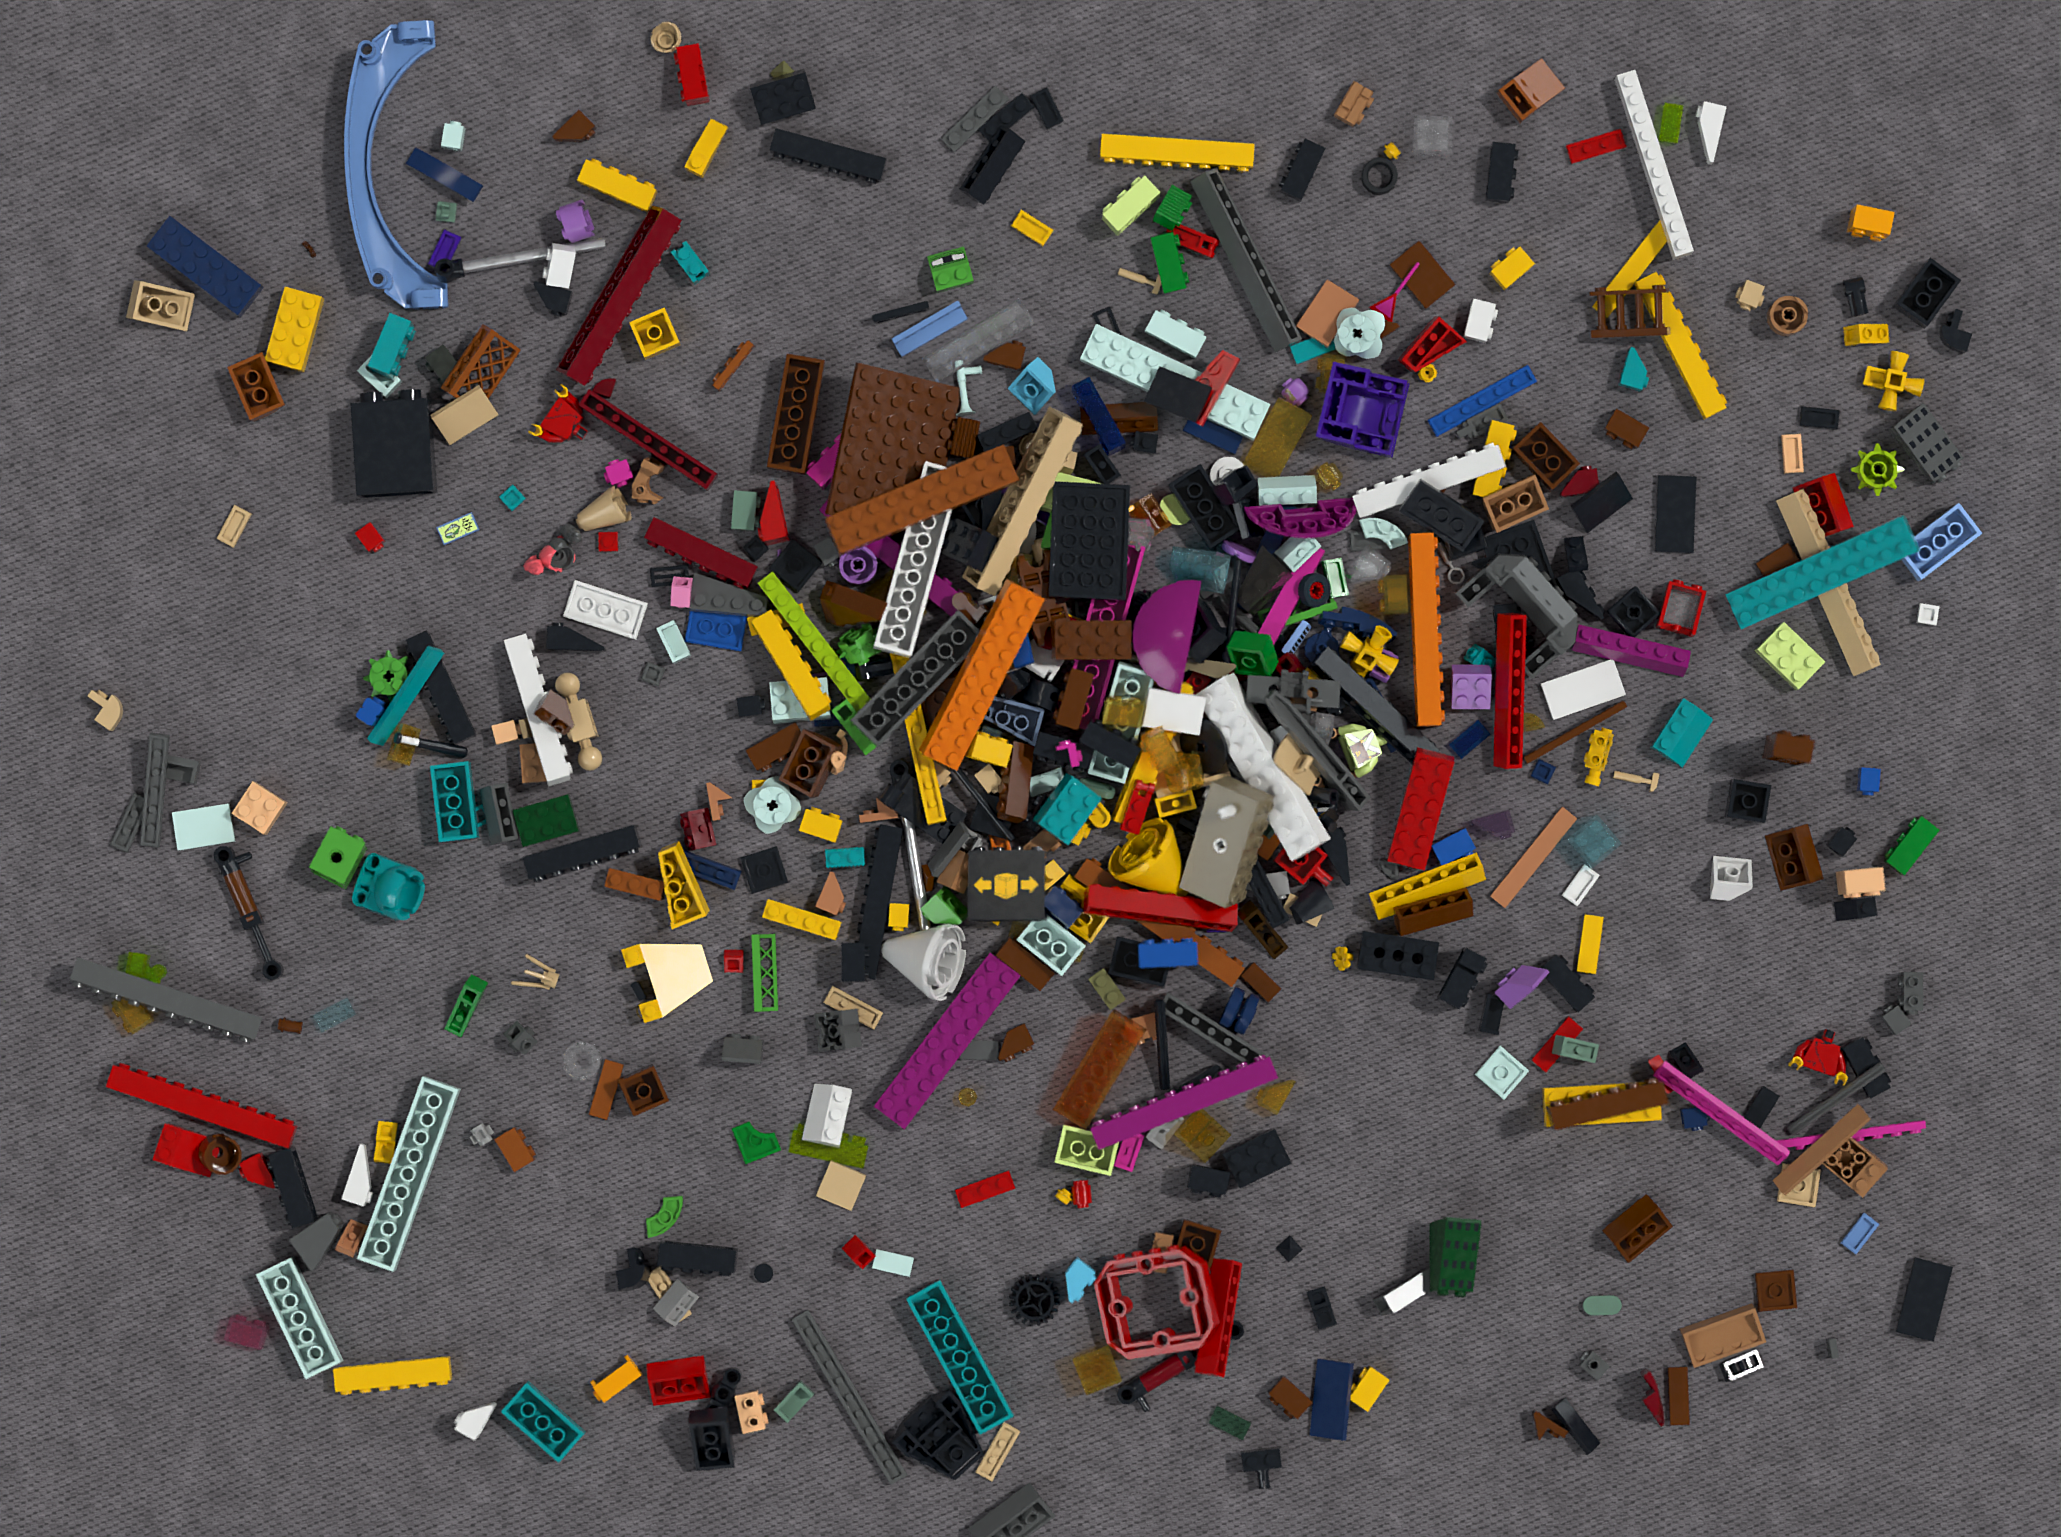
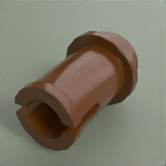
M286 1017L280 1018L278 1030H281L282 1033L288 1031L301 1034L303 1022L286 1020Z

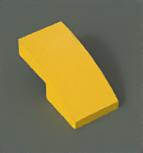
M378 1121L374 1162L391 1164L395 1154L398 1123Z

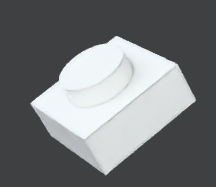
M1920 603L1916 623L1936 626L1940 606Z

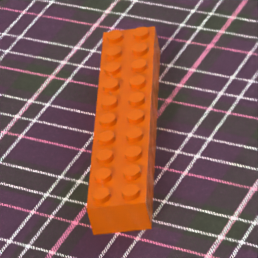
M1411 533L1408 536L1416 727L1441 726L1442 722L1445 721V712L1441 710V703L1444 702V691H1440V684L1443 683V671L1439 672V665L1442 664V652H1439L1438 646L1442 644L1441 633H1438V626L1441 625V615L1437 614V607L1440 606V595H1436V588L1439 587V575H1435V569L1438 568V556H1435L1434 552L1438 548L1437 537H1434V533Z
M1006 579L919 749L923 755L956 771L958 770L1045 600L1041 595Z

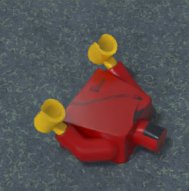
M560 384L563 387V391L559 393L554 390L559 398L540 426L531 424L536 427V431L534 433L528 431V433L538 436L547 442L562 443L565 440L569 441L573 435L583 440L588 430L580 426L583 421L582 408L579 406L578 400L568 391L567 387Z
M1827 1029L1824 1030L1821 1039L1812 1037V1039H1806L1796 1048L1793 1059L1789 1062L1790 1067L1793 1063L1797 1064L1796 1070L1804 1066L1832 1077L1837 1075L1834 1080L1835 1084L1838 1083V1079H1841L1844 1086L1848 1079L1843 1051L1840 1050V1046L1832 1043L1835 1032Z

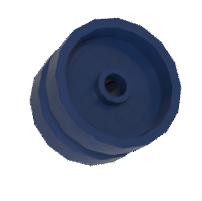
M1235 986L1220 1018L1219 1025L1229 1028L1235 1018L1237 1020L1234 1025V1031L1244 1035L1248 1025L1251 1024L1260 997L1250 993L1243 1003L1242 1000L1245 992L1243 989Z

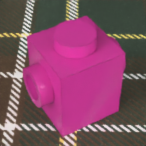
M619 459L609 462V466L605 467L606 472L603 473L607 484L611 483L612 486H617V488L628 485L627 481L634 479L627 459L620 462Z

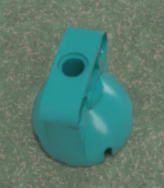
M371 853L367 856L361 868L353 891L352 902L356 906L393 920H407L410 918V914H414L422 902L425 892V884L422 882L424 876L412 866L376 853Z

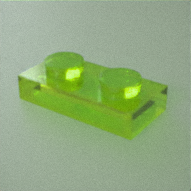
M1664 103L1658 141L1672 144L1678 143L1683 105Z

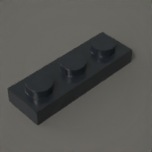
M1021 93L978 130L990 142L1000 125L1010 129L1035 107Z

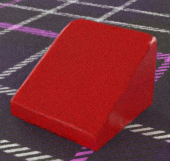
M724 950V972L743 973L744 950Z

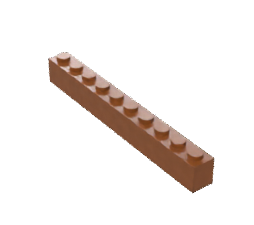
M1093 857L1091 860L1087 858L1074 876V878L1087 887L1091 884H1100L1102 887L1117 886L1125 890L1132 889L1133 887L1131 884L1117 880L1108 869L1107 871L1100 867L1101 863ZM1136 920L1160 938L1173 939V943H1180V939L1193 938V942H1197L1198 964L1230 987L1235 984L1245 969L1242 967V961L1235 956L1233 959L1226 955L1228 952L1219 945L1217 948L1210 944L1212 940L1205 935L1199 937L1195 934L1196 929L1193 927Z

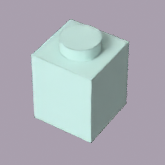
M450 121V124H444L442 148L462 151L465 127L461 126L460 122Z

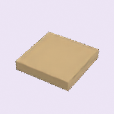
M831 1160L816 1196L852 1211L866 1174Z
M1782 1163L1781 1172L1784 1171L1790 1164ZM1816 1168L1786 1196L1778 1189L1777 1201L1815 1207L1821 1169Z

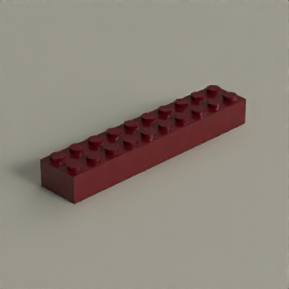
M653 205L650 207L561 359L556 371L584 386L592 380L593 371L602 363L603 354L612 346L613 337L622 329V322L625 317L630 315L634 301L640 298L642 294L641 289L644 284L650 281L652 277L651 272L654 267L656 268L660 264L661 255L670 247L671 238L679 231L681 219L663 208Z

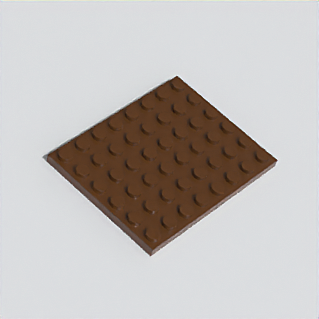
M856 363L825 514L834 515L919 480L925 461L946 467L949 455L947 450L949 439H952L953 432H951L953 420L956 421L960 401L959 388Z

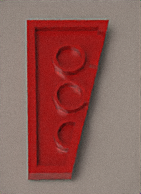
M1224 350L1195 379L1212 387V391L1196 423L1202 427L1240 362L1239 358Z

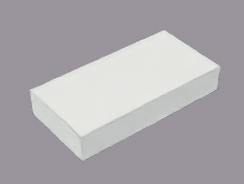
M1584 864L1562 896L1578 906L1600 875Z

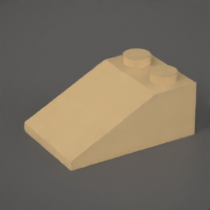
M134 280L126 318L187 331L195 294Z

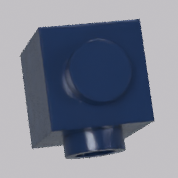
M1697 1107L1680 1109L1682 1127L1684 1129L1691 1128L1692 1131L1703 1130V1126H1707V1121H1710V1116Z

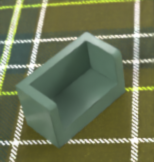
M1556 1035L1552 1054L1595 1063L1599 1044Z
M800 1380L774 1408V1411L788 1423L815 1393Z

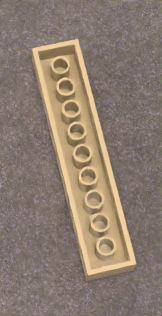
M1050 406L1016 470L1019 478L1018 483L1007 488L986 530L999 539L983 572L981 573L967 567L962 576L976 588L993 596L1001 589L1002 582L1009 573L1014 558L1019 554L1020 546L1027 538L1032 523L1036 521L1037 513L1040 507L1044 505L1049 490L1054 486L1058 472L1063 468V462L1071 452L1075 439L1081 433V423Z

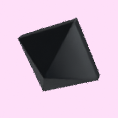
M1290 1235L1276 1247L1288 1262L1303 1250Z

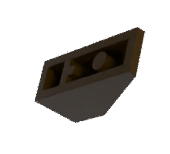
M1250 900L1238 909V917L1273 959H1276L1289 948Z

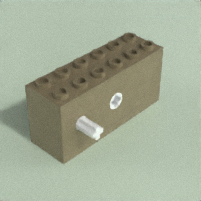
M1230 776L1212 781L1179 888L1224 908L1242 902L1247 894V884L1252 878V867L1258 859L1256 854L1263 842V832L1269 823L1267 820L1268 815L1274 807V795Z

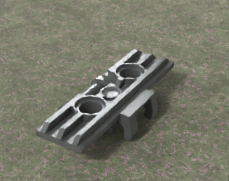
M1284 669L1281 670V677L1248 675L1246 702L1267 704L1265 697L1269 693V687L1277 685L1280 689L1279 693L1284 697L1306 698V705L1293 704L1299 712L1310 714L1311 706L1339 708L1341 681L1308 679L1309 671L1295 673ZM1311 687L1318 690V696L1313 699L1307 694V690Z

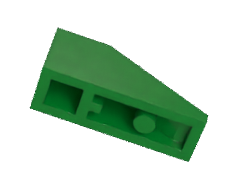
M471 974L462 988L444 1028L445 1030L459 1037L463 1036L482 999L488 982Z

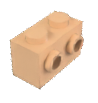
M758 1390L736 1394L735 1401L742 1433L766 1429V1424H769L767 1412L763 1413L761 1406L765 1405L763 1394H759Z

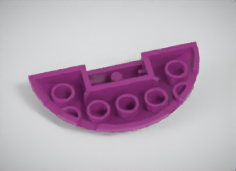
M1352 497L1318 500L1317 507L1284 510L1281 504L1244 507V512L1254 523L1270 532L1295 538H1318L1335 534L1350 525L1356 514V506Z
M1197 580L1178 581L1164 586L1153 593L1138 612L1133 629L1134 651L1142 670L1147 676H1150L1157 682V685L1177 694L1181 692L1201 581Z

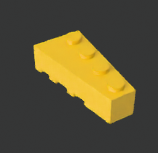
M680 842L662 847L658 855L672 930L707 916L710 910Z

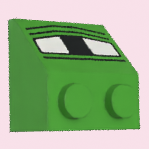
M964 247L927 256L937 293L974 284Z

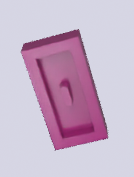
M1138 1134L1122 1141L1114 1166L1130 1172L1133 1171L1144 1135Z

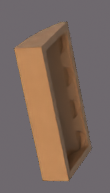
M1752 1303L1680 1329L1693 1368L1766 1343L1756 1309Z

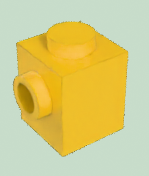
M890 903L888 926H892V930L904 931V927H908L910 904Z

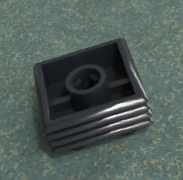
M1637 586L1631 588L1607 610L1611 618L1630 637H1636L1661 614ZM1630 608L1638 610L1636 613L1637 617L1629 615L1631 613Z
M1046 794L1037 795L1032 803L1035 806L1033 811H1028L1026 820L1023 821L1025 822V827H1028V829L1035 833H1039L1042 827L1034 822L1033 818L1049 798Z

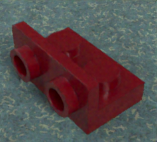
M708 808L680 814V825L684 829V843L688 847V851L716 845Z

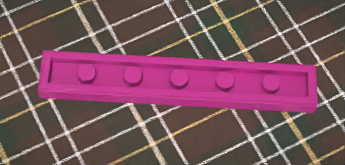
M1319 548L1295 572H1291L1258 633L1270 635L1273 645H1275L1300 599L1298 595L1300 581L1307 574L1315 572L1325 554V550Z

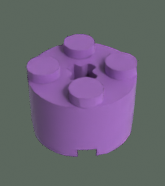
M583 200L561 206L559 210H556L559 222L562 221L564 227L561 229L563 237L571 243L595 236L591 232L594 230L589 211H584L582 207L585 205Z
M861 547L842 555L839 561V569L847 582L853 585H865L876 576L878 562L870 549ZM862 561L863 568L855 570L856 566L854 563Z

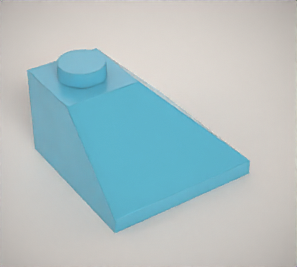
M1039 357L1032 361L1008 387L1034 415L1039 412L1056 392L1052 370Z

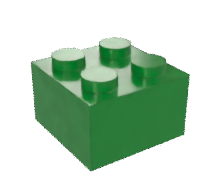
M1235 631L1227 646L1231 662L1236 665L1234 669L1235 674L1271 677L1279 662L1271 636L1267 634Z

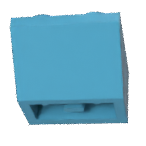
M1077 1256L1065 1271L1068 1297L1071 1303L1074 1300L1078 1302L1084 1294V1287L1086 1285L1090 1286L1096 1279L1094 1275L1096 1271Z

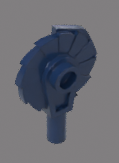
M1324 627L1321 634L1316 633L1311 638H1308L1304 646V654L1309 660L1308 662L1311 663L1320 651L1326 647L1335 650L1339 656L1338 640L1331 635L1332 628Z

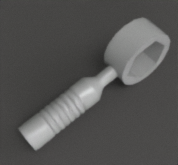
M1443 542L1438 543L1437 549L1445 564L1450 568L1447 575L1448 581L1454 585L1462 583L1465 579L1464 571L1453 567ZM1453 570L1460 571L1462 578L1459 582L1452 581L1450 574Z

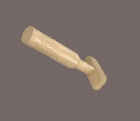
M1120 268L1118 272L1119 276L1154 286L1152 293L1158 295L1162 284L1159 275L1155 282L1123 268Z
M1614 771L1613 778L1634 783L1651 784L1649 792H1653L1657 788L1659 774L1653 773L1651 780L1638 775Z

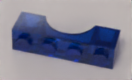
M1090 377L1072 385L1071 391L1079 406L1091 420L1098 440L1108 457L1124 449L1126 442Z

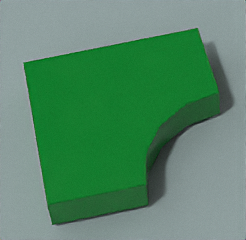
M750 1121L732 1128L745 1164L781 1151L775 1132L768 1134L759 1132L752 1126Z

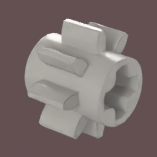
M482 1123L471 1130L473 1135L469 1137L474 1145L478 1143L481 1147L493 1140L491 1134L494 1132L490 1125L485 1127Z

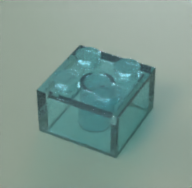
M1597 814L1592 816L1566 839L1591 869L1622 844Z

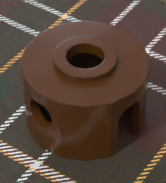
M215 1133L202 1141L198 1156L205 1168L218 1175H226L233 1172L239 1166L242 1152L235 1140L224 1134ZM215 1147L222 1149V1155L218 1158L212 1155Z

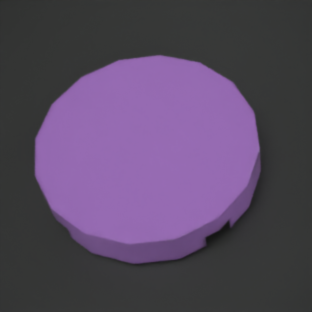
M1224 540L1221 546L1229 555H1235L1239 560L1253 564L1259 557L1251 549L1233 541Z

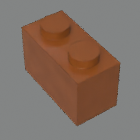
M516 1127L494 1139L514 1172L536 1160L534 1158L536 1153L531 1145L527 1146L524 1141L526 1139L524 1132L521 1128L517 1130Z

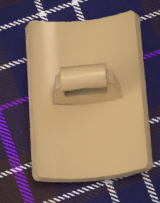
M1287 734L1279 744L1273 762L1309 796L1321 773L1312 763L1313 757L1305 754L1292 737Z

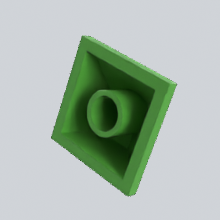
M946 886L920 908L923 916L933 923L961 924L968 917V909Z

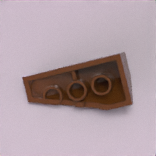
M828 580L820 596L826 622L839 627H843L846 624L856 625L858 622L881 621L888 604L885 601Z

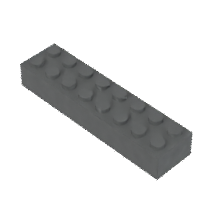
M958 610L865 704L850 722L878 748L967 657L980 630Z

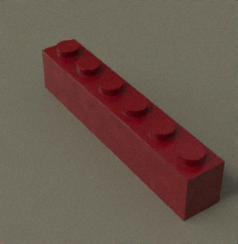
M653 517L644 536L648 540L646 544L655 548L659 545L665 548L664 552L671 556H674L676 553L682 556V561L690 565L692 562L699 564V569L707 573L710 570L717 573V578L724 581L728 578L734 581V586L744 589V587L749 588L759 568Z

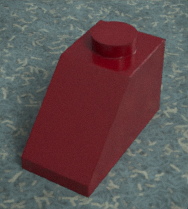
M1592 466L1580 467V470L1574 474L1561 491L1560 497L1582 495L1591 491L1599 484L1597 468L1592 469Z

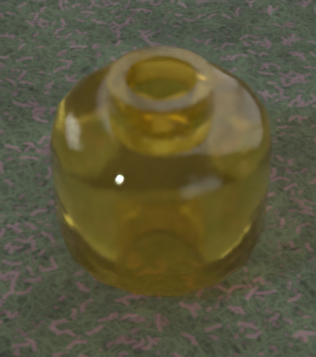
M1325 462L1315 470V479L1323 490L1332 489L1334 491L1342 485L1340 481L1343 478V474L1334 463L1328 464V462Z

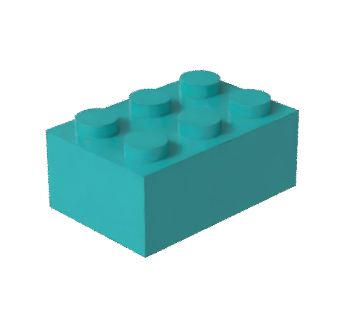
M389 313L368 363L371 372L393 380L394 376L399 375L401 370L399 364L402 358H406L409 350L407 348L408 342L413 341L416 334L415 327L410 320Z
M1066 773L1033 818V821L1061 842L1069 845L1102 798L1076 778Z

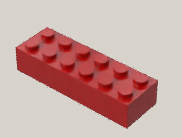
M1417 747L1387 855V861L1425 871L1455 762L1453 756Z

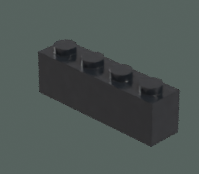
M1000 125L959 189L974 201L984 205L990 199L995 187L1001 182L1007 169L1012 165L1016 155L1022 150L1025 140L1011 129Z

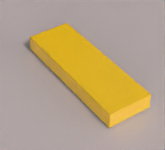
M1584 914L1577 972L1596 974L1604 917Z

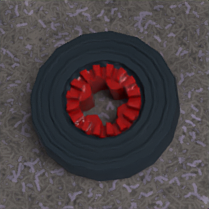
M1318 573L1304 576L1298 587V595L1301 602L1313 608L1324 605L1330 595L1328 579Z

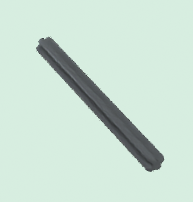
M1877 1063L1789 1125V1132L1792 1135L1800 1132L1884 1073L1885 1067L1881 1063Z

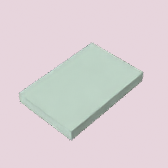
M230 804L172 812L177 850L235 842Z

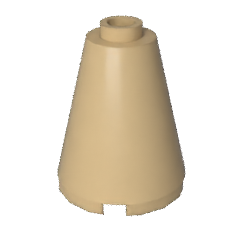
M612 486L577 514L576 523L580 529L589 531L628 522L631 520V512L626 511L625 505L628 504L621 491Z

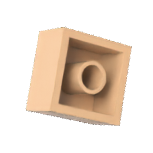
M252 781L232 814L262 834L267 835L288 802L257 782Z

